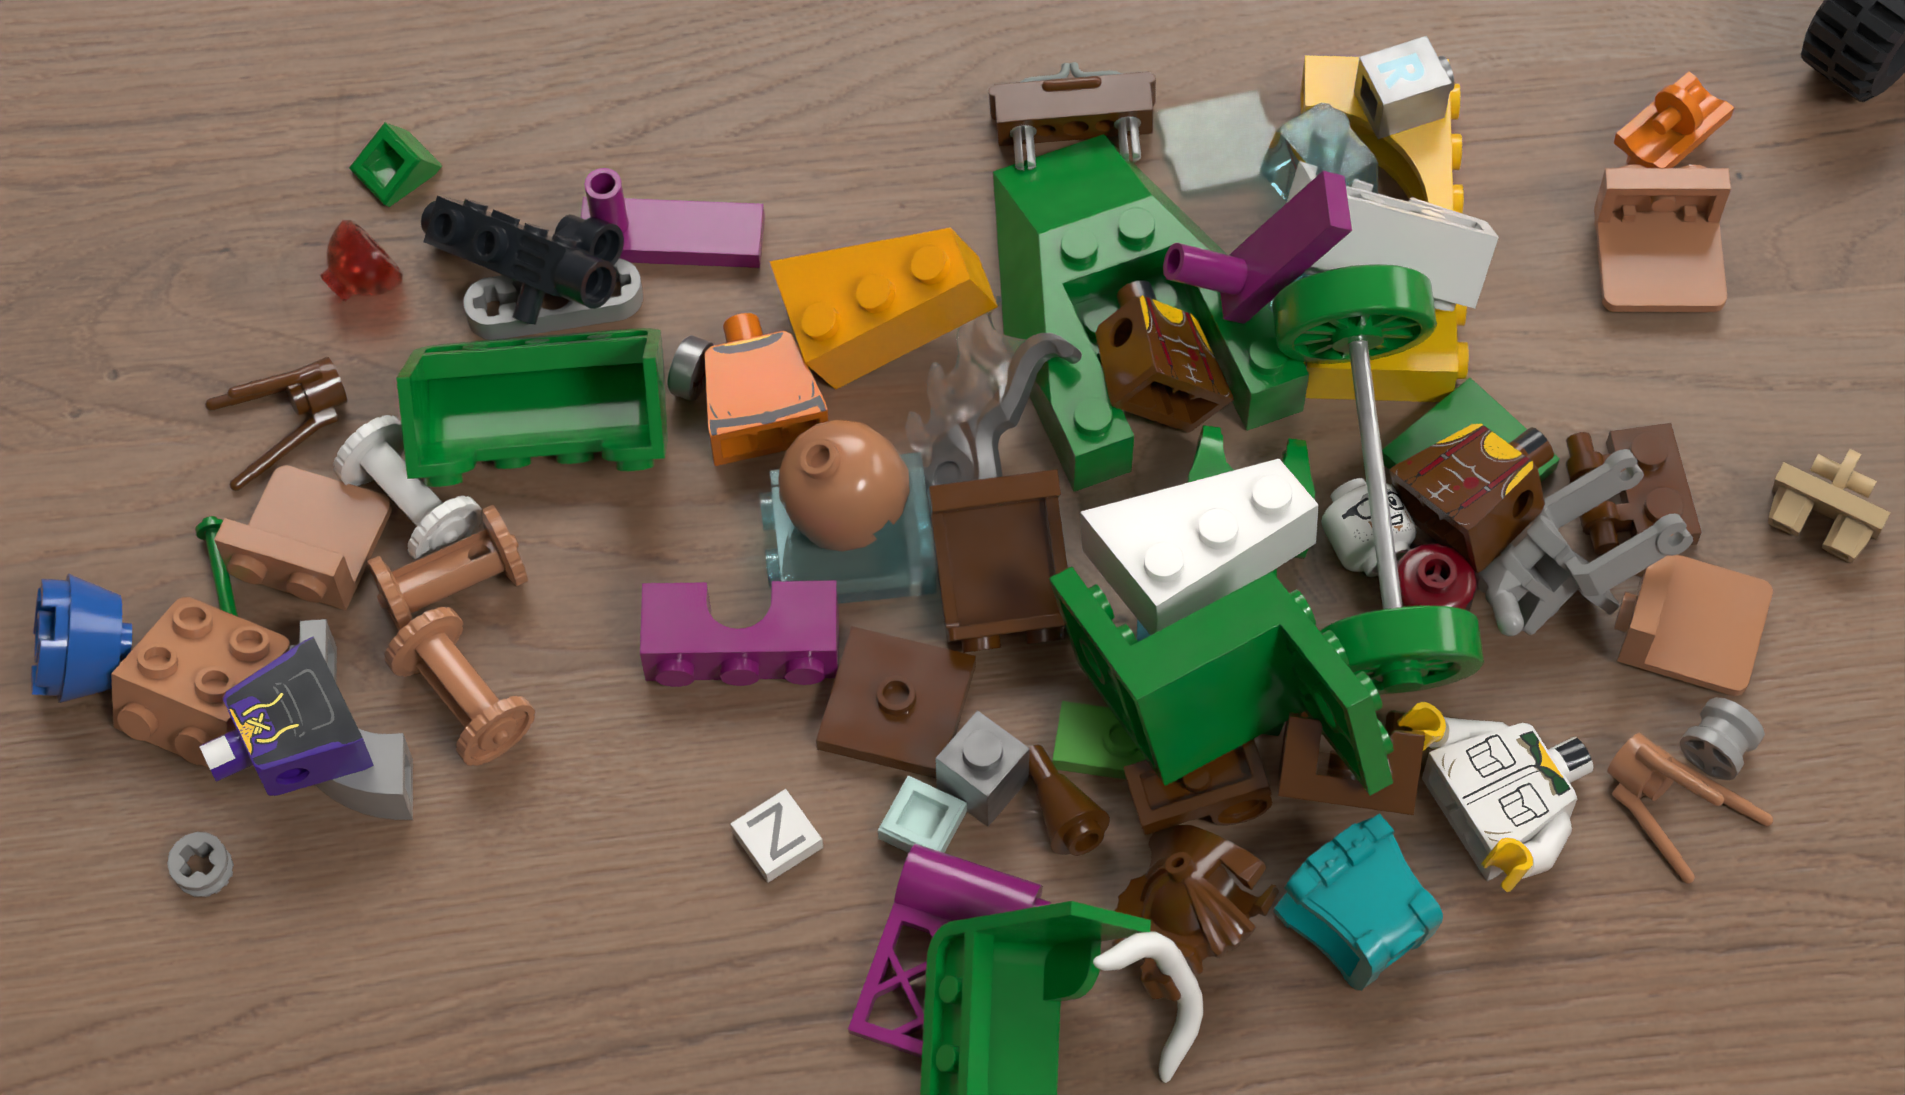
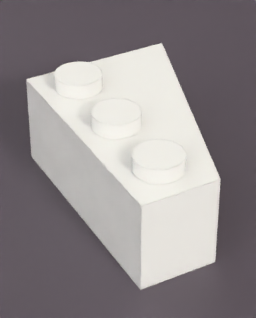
M1275 459L1081 511L1082 551L1147 632L1152 635L1266 575L1316 544L1318 503L1280 459Z

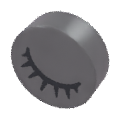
M692 335L681 342L673 357L668 374L667 384L671 394L690 401L698 398L706 384L705 350L714 346L712 342Z

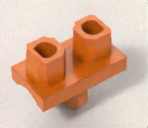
M1688 71L1676 83L1665 86L1655 96V100L1619 130L1616 133L1614 144L1628 155L1627 165H1641L1645 168H1673L1728 121L1732 116L1734 107L1727 101L1711 95L1702 86L1698 78Z

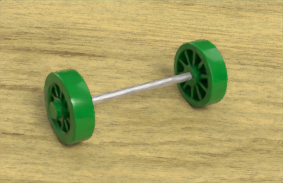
M1385 264L1341 267L1299 279L1283 288L1272 302L1277 347L1283 354L1298 361L1317 364L1351 362L1383 605L1382 610L1366 612L1338 620L1327 625L1320 632L1324 633L1327 630H1331L1336 635L1347 655L1348 667L1355 675L1362 671L1365 672L1372 680L1379 695L1426 690L1465 679L1475 674L1484 664L1478 618L1470 611L1457 607L1432 605L1403 607L1370 364V360L1395 355L1421 344L1435 331L1437 321L1431 281L1427 276L1412 268Z

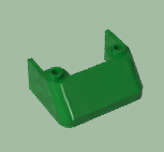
M1067 901L951 921L941 926L934 934L927 953L920 1095H1057L1061 1001L1079 999L1091 990L1100 972V969L1094 966L1093 960L1101 955L1102 941L1127 938L1136 933L1150 932L1151 920L1075 901Z

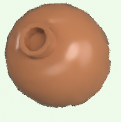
M843 419L816 424L800 434L786 450L778 475L779 499L795 528L818 547L840 552L863 548L876 541L877 538L873 534L882 529L888 520L893 525L903 513L910 493L909 470L894 445L865 423Z

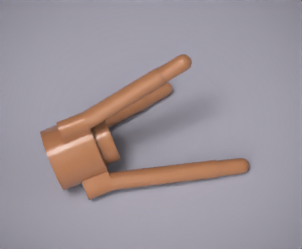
M1640 732L1631 737L1621 747L1607 770V773L1619 782L1612 796L1631 811L1667 862L1674 868L1682 881L1687 884L1694 881V873L1640 800L1643 796L1646 795L1652 801H1656L1675 781L1715 806H1720L1724 803L1764 826H1770L1773 823V817L1769 813L1676 760Z

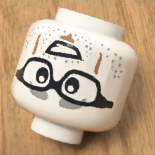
M1357 478L1344 483L1333 491L1330 496L1333 503L1325 511L1321 523L1328 540L1345 569L1354 572L1364 571L1366 576L1375 577L1379 576L1367 483L1364 478ZM1386 483L1396 560L1398 563L1411 550L1409 546L1414 541L1417 532L1415 524L1397 491L1392 485Z

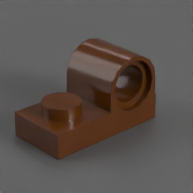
M1254 739L1164 786L1147 760L1123 767L1145 835L1207 815L1211 816L1212 821L1216 825H1236L1261 816L1272 806V792Z

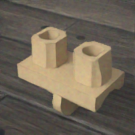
M1849 449L1842 464L1818 454L1810 471L1833 481L1832 484L1783 462L1773 484L1772 490L1776 494L1767 523L1798 537L1813 509L1835 520L1822 545V549L1840 559L1853 563L1866 547L1870 538L1878 539L1891 512L1844 491L1846 487L1869 498L1877 482L1854 471L1862 454Z

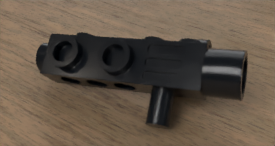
M437 196L436 201L428 204L422 213L421 228L425 233L424 243L522 283L512 316L514 319L536 325L546 293L564 297L588 308L596 309L603 306L614 291L616 285L614 265L622 254L624 236L620 227L597 217L583 219L569 214L559 221L555 234L551 237L548 235L549 230L530 223L521 225L519 224L520 219L493 209L492 213L487 211L488 205L470 199L461 201Z

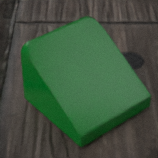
M384 122L349 169L385 206L391 207L432 178L442 168V165L409 131Z

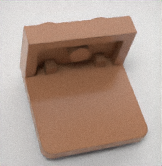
M1625 165L1619 168H1605L1594 206L1602 304L1607 310L1612 312H1718L1724 308L1727 300L1720 219L1731 191L1729 168H1706L1702 165H1687L1681 168H1645L1641 165Z
M283 465L273 472L249 524L246 525L224 518L214 541L229 575L250 584H261L291 593L308 602H320L347 610L368 565L367 561L370 560L391 515L392 507L389 498L384 494L351 484L346 485L332 478Z
M1678 554L1666 556L1635 574V576L1641 577L1636 595L1628 592L1624 593L1614 625V629L1625 632L1617 662L1727 695H1742L1748 687L1773 595L1772 586L1763 579Z
M179 598L112 672L113 728L126 733L135 740L149 742L182 756L190 763L209 768L199 746L236 729L222 697L226 691L288 652L290 641L284 635L194 598Z

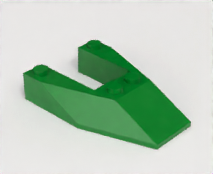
M1104 134L1037 156L1035 168L1028 169V161L1025 160L1024 170H1018L1015 164L993 171L1003 334L1006 347L1013 358L1019 346L1028 338L1039 333H1053L1074 345L1082 354L1081 360L1075 364L1060 357H1053L1046 361L1038 371L1029 395L1073 492L1132 472L1134 434L1123 411L1111 405L1095 334L1098 325L1120 309L1116 297L1117 293L1123 286L1131 282H1149L1153 287L1157 301L1188 312L1196 318L1234 398L1232 403L1246 431L1304 410L1309 372L1303 361L1292 359L1278 349L1273 310L1268 304L1245 324L1223 319L1220 292L1166 279L1163 271L1164 258L1168 249L1174 243L1190 245L1222 254L1226 253L1130 159L1128 161L1122 157L1120 149Z

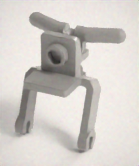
M1623 449L1614 452L1606 459L1603 465L1545 498L1544 508L1534 519L1533 525L1527 530L1528 535L1516 547L1509 544L1501 552L1502 555L1495 558L1480 573L1475 572L1477 587L1480 591L1486 593L1485 598L1493 610L1498 629L1502 634L1515 636L1524 631L1528 635H1533L1577 590L1580 591L1582 596L1612 615L1620 607V604L1610 592L1611 588L1666 556H1673L1684 552L1692 544L1693 537L1686 529L1687 525L1680 515L1668 514L1660 518L1653 526L1589 563L1570 548L1558 531L1560 527L1621 491L1633 488L1642 480L1644 473L1637 465V459L1630 450Z

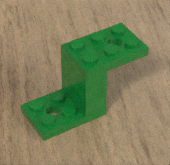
M1072 566L1049 578L1078 665L1164 786L1288 721L1289 712L1299 714L1305 712L1308 717L1317 718L1321 721L1322 735L1370 796L1393 784L1387 755L1392 753L1394 748L1386 729L1376 716V711L1381 709L1383 704L1375 685L1365 672L1362 671L1356 675L1348 667L1349 661L1344 648L1336 635L1331 630L1321 633L1315 626L1314 614L1302 593L1297 589L1289 593L1272 571L1139 642L1127 624H1123L1118 628L1112 621L1115 619L1113 610L1102 589L1097 584L1088 588Z

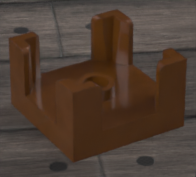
M1391 710L1387 713L1385 729L1394 748V751L1387 755L1393 784L1370 796L1335 750H1331L1330 753L1319 752L1322 734L1321 721L1317 718L1308 717L1305 712L1301 714L1289 712L1288 721L1285 722L1279 764L1278 796L1414 815L1425 732L1413 730L1408 726L1400 727L1397 724V720L1406 712Z

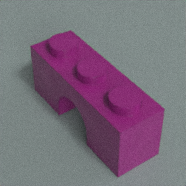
M836 580L772 581L771 605L767 614L755 625L740 629L721 625L711 616L707 582L642 583L640 657L645 681H657L662 685L670 687L687 686L693 683L694 680H722L729 685L747 686L756 683L759 679H786L798 685H812L821 682L824 678H835L839 668V605Z

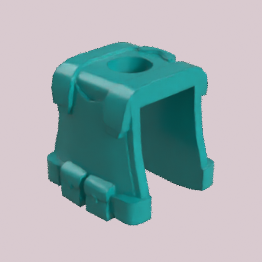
M1377 814L1373 818L1370 817L1360 823L1352 824L1334 837L1332 841L1327 842L1309 856L1290 877L1284 887L1287 893L1280 899L1273 910L1287 929L1291 927L1298 934L1313 943L1339 969L1348 984L1355 990L1361 991L1374 982L1382 971L1410 950L1417 949L1429 940L1443 921L1440 905L1422 887L1411 871L1393 835L1394 829L1381 814Z

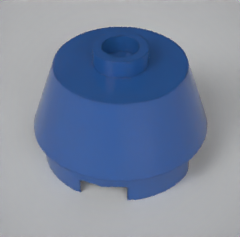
M69 573L66 580L41 579V588H38L33 627V634H35L34 662L37 665H32L31 667L32 695L57 696L58 703L112 689L111 674L119 666V661H123L131 652L132 623H122L121 595Z

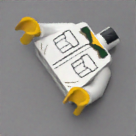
M1426 702L1417 703L1397 720V724L1400 727L1408 726L1413 730L1425 732L1423 751L1427 747L1435 749L1429 752L1422 780L1486 881L1495 878L1504 871L1507 876L1500 886L1506 892H1510L1521 879L1546 872L1553 867L1572 832L1570 817L1575 807L1577 796L1570 783L1593 771V762L1590 754L1577 737H1572L1547 749L1533 726L1528 723L1508 726L1503 722L1443 717L1435 706Z

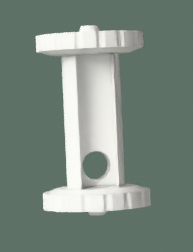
M386 415L364 424L345 441L334 460L335 474L346 485L360 486L375 480L417 526L408 542V553L414 561L476 534L482 522V508L473 498L458 496L443 503L428 486H425V482L421 478L407 479L406 462L401 458V454L404 451L401 421L395 416Z

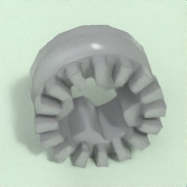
M194 832L182 837L172 847L167 862L171 877L183 892L193 897H208L211 894H217L224 886H227L228 880L233 875L232 868L234 864L230 853L216 836L207 832ZM212 852L209 856V860L214 866L212 871L207 875L196 871L190 876L192 870L187 864L190 857L196 854L204 858Z

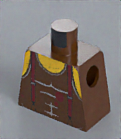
M1147 281L1131 282L1118 291L1116 297L1120 309L1100 323L1095 333L1111 405L1188 433L1192 432L1234 400L1198 321L1188 312L1157 301L1153 287Z
M1471 424L1396 464L1389 471L1393 487L1397 491L1414 524L1439 544L1457 550L1465 557L1474 571L1480 573L1542 512L1545 501L1538 469L1553 459L1554 452L1547 438L1536 428L1530 427L1507 443L1483 424Z

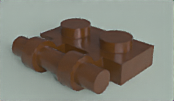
M1671 423L1610 431L1606 441L1609 454L1604 455L1594 451L1589 433H1575L1566 439L1570 458L1566 461V469L1570 483L1603 465L1611 454L1623 449L1631 451L1637 459V465L1644 473L1642 480L1636 486L1619 493L1622 504H1615L1606 500L1579 516L1583 532L1586 535H1591L1596 554L1603 555L1619 546L1618 532L1630 531L1632 538L1653 526L1661 517L1668 514H1679L1687 524L1686 529L1693 537L1691 545L1698 544L1702 532Z

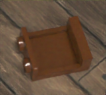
M1058 469L929 486L926 492L947 643L961 641L963 653L1001 648L1000 635L1025 632L1027 644L1065 639V625L1049 581L1050 577L1068 568L1058 497L1061 495Z

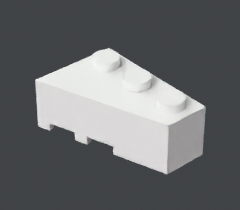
M1299 161L1287 202L1316 177L1317 166ZM1357 179L1353 181L1352 187L1346 186L1352 231L1304 272L1305 274L1312 275L1331 269L1356 265L1385 264L1403 266L1417 270L1430 279L1434 307L1436 309L1454 311L1456 304L1476 308L1499 238L1486 221L1413 197L1407 202L1373 193V184Z

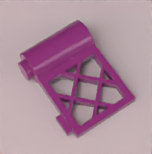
M915 843L904 863L891 912L848 1027L849 1034L922 1058L923 1041L908 1036L924 1026V1012L909 982L926 975L927 961L905 972L903 971L894 952L902 926L905 925L929 933L931 938H933L941 926L951 921L1050 905V901L1041 899L1043 886ZM889 962H891L897 976L882 983ZM902 986L917 1018L894 1030L869 1023L868 1020L876 998Z

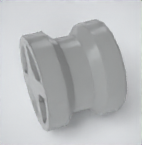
M1715 697L1709 699L1700 713L1702 722L1699 726L1688 728L1680 740V747L1687 759L1698 769L1717 779L1729 781L1735 779L1744 765L1742 757L1744 753L1755 750L1765 733L1758 719L1747 709L1726 698Z

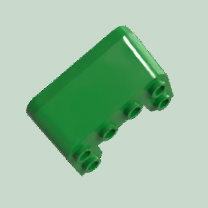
M636 328L425 346L415 349L411 353L396 377L407 479L424 478L425 486L443 487L462 483L463 473L473 470L477 461L493 460L494 468L513 469L530 465L531 457L556 455L557 463L575 464L591 461L594 459V452L602 451V458L604 460L616 461V470L640 471L654 467V459H664L666 455L668 431L661 330Z

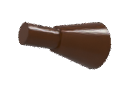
M1037 744L1028 747L1029 775L1037 786L1036 792L1052 850L1057 854H1071L1074 856L1084 855L1094 850L1104 839V833L1110 823L1109 814L1065 775L1058 772L1042 745Z

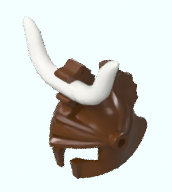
M1175 825L1153 833L1148 843L1151 850V863L1147 873L1141 877L1131 879L1125 891L1118 896V905L1114 911L1151 920L1150 932L1136 933L1127 938L1115 939L1112 942L1113 947L1095 957L1093 960L1096 968L1109 971L1120 970L1143 958L1144 964L1140 967L1142 971L1140 980L1152 999L1164 997L1171 1001H1177L1176 1023L1162 1050L1159 1064V1075L1164 1083L1171 1080L1199 1033L1203 1017V996L1194 974L1199 975L1203 972L1202 961L1205 958L1223 957L1249 938L1256 928L1249 918L1255 917L1258 914L1266 916L1279 893L1277 886L1273 884L1259 897L1241 890L1221 864L1229 869L1244 887L1253 890L1267 868L1264 862L1236 844L1193 825Z

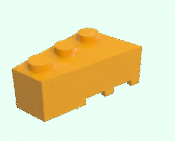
M951 227L769 261L805 364L835 390L998 307L979 256Z

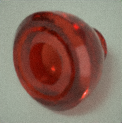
M342 220L329 239L326 251L328 268L320 275L322 280L338 297L346 302L353 295L367 297L382 295L403 283L402 270L360 225L353 220Z

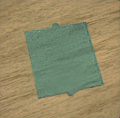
M1257 90L1157 111L1156 117L1166 145L1163 158L1168 162L1171 161L1182 197L1283 176L1284 169L1278 152L1271 153L1276 152L1277 148L1268 149L1276 132V127L1268 124Z

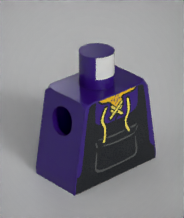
M314 636L304 640L226 691L222 699L236 729L199 746L216 782L254 765L269 796H278L360 772L374 766L364 739Z

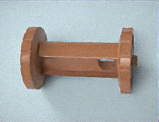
M494 505L481 510L484 530L394 571L390 570L389 566L380 556L367 561L380 592L377 595L378 602L381 608H387L398 632L413 620L411 613L499 573L504 572L515 587L528 582L526 570L517 550L519 547L514 535H510Z
M438 607L424 612L404 626L389 643V647L385 651L384 660L391 671L397 676L406 677L421 673L465 728L456 743L457 754L469 766L482 765L496 759L522 739L534 721L535 710L522 696H511L502 700L497 698L455 646L463 631L462 619L452 608Z

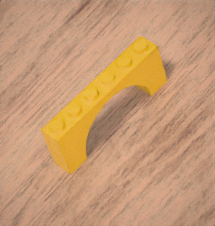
M1305 55L1300 86V139L1324 142L1327 121L1325 123L1318 122H1324L1328 118L1329 113L1321 121L1316 119L1324 102L1329 103L1333 108L1346 114L1350 122V128L1366 146L1362 150H1356L1355 146L1344 137L1345 135L1340 125L1334 122L1331 130L1332 137L1329 143H1338L1341 147L1357 152L1366 157L1367 149L1369 148L1372 154L1375 155L1378 166L1384 169L1399 184L1409 200L1413 197L1463 214V185L1453 184L1452 170H1460L1461 134L1451 133V120H1458L1460 84H1455L1454 90L1450 91L1445 118L1377 139L1354 94L1359 57ZM1456 304L1454 311H1444L1435 308L1437 327L1428 339L1404 352L1370 360L1376 401L1441 402L1454 391L1457 379L1467 378L1469 362L1468 342H1457V326L1465 325L1467 306ZM1304 362L1309 372L1306 398L1356 400L1351 362L1336 364Z

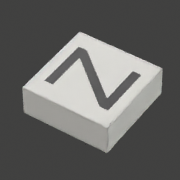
M786 789L730 823L732 833L768 883L823 848L822 838Z

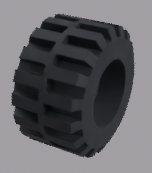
M1824 0L1807 29L1801 58L1805 63L1859 102H1866L1892 86L1905 73V0Z

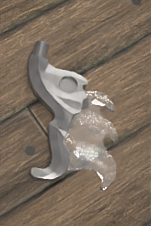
M996 294L994 298L999 306L1002 303V299ZM995 309L958 327L956 335L958 354L954 369L950 374L944 376L942 366L938 363H932L927 379V395L931 404L929 422L923 424L920 415L916 412H909L905 426L906 437L911 447L927 459L932 460L929 467L922 466L918 472L920 483L925 492L929 486L1001 477L1002 469L998 451L1000 436L1008 429L1017 427L1038 371L1046 361L1053 357H1060L1072 364L1078 363L1082 357L1081 351L1061 336L1053 333H1039L1027 340L1000 334L996 331L992 322L991 314Z

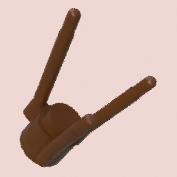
M329 357L322 358L291 372L231 387L227 394L213 397L206 401L205 405L208 410H216L286 391L289 401L298 416L309 412L312 416L231 480L230 488L233 491L242 489L254 478L256 479L317 430L339 421L334 408L347 403V395L340 376Z

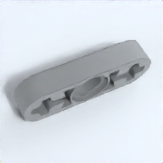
M619 258L614 268L616 271V282H620L621 286L620 296L610 297L603 306L596 309L588 308L571 300L564 307L557 310H547L541 307L536 325L525 323L512 317L522 283L504 275L484 278L472 284L464 296V309L471 330L477 336L487 340L507 339L620 321L634 315L642 305L643 290L640 274L632 263ZM499 301V315L487 316V303Z

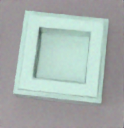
M907 776L878 829V839L908 853L915 843L945 853L967 812V802Z

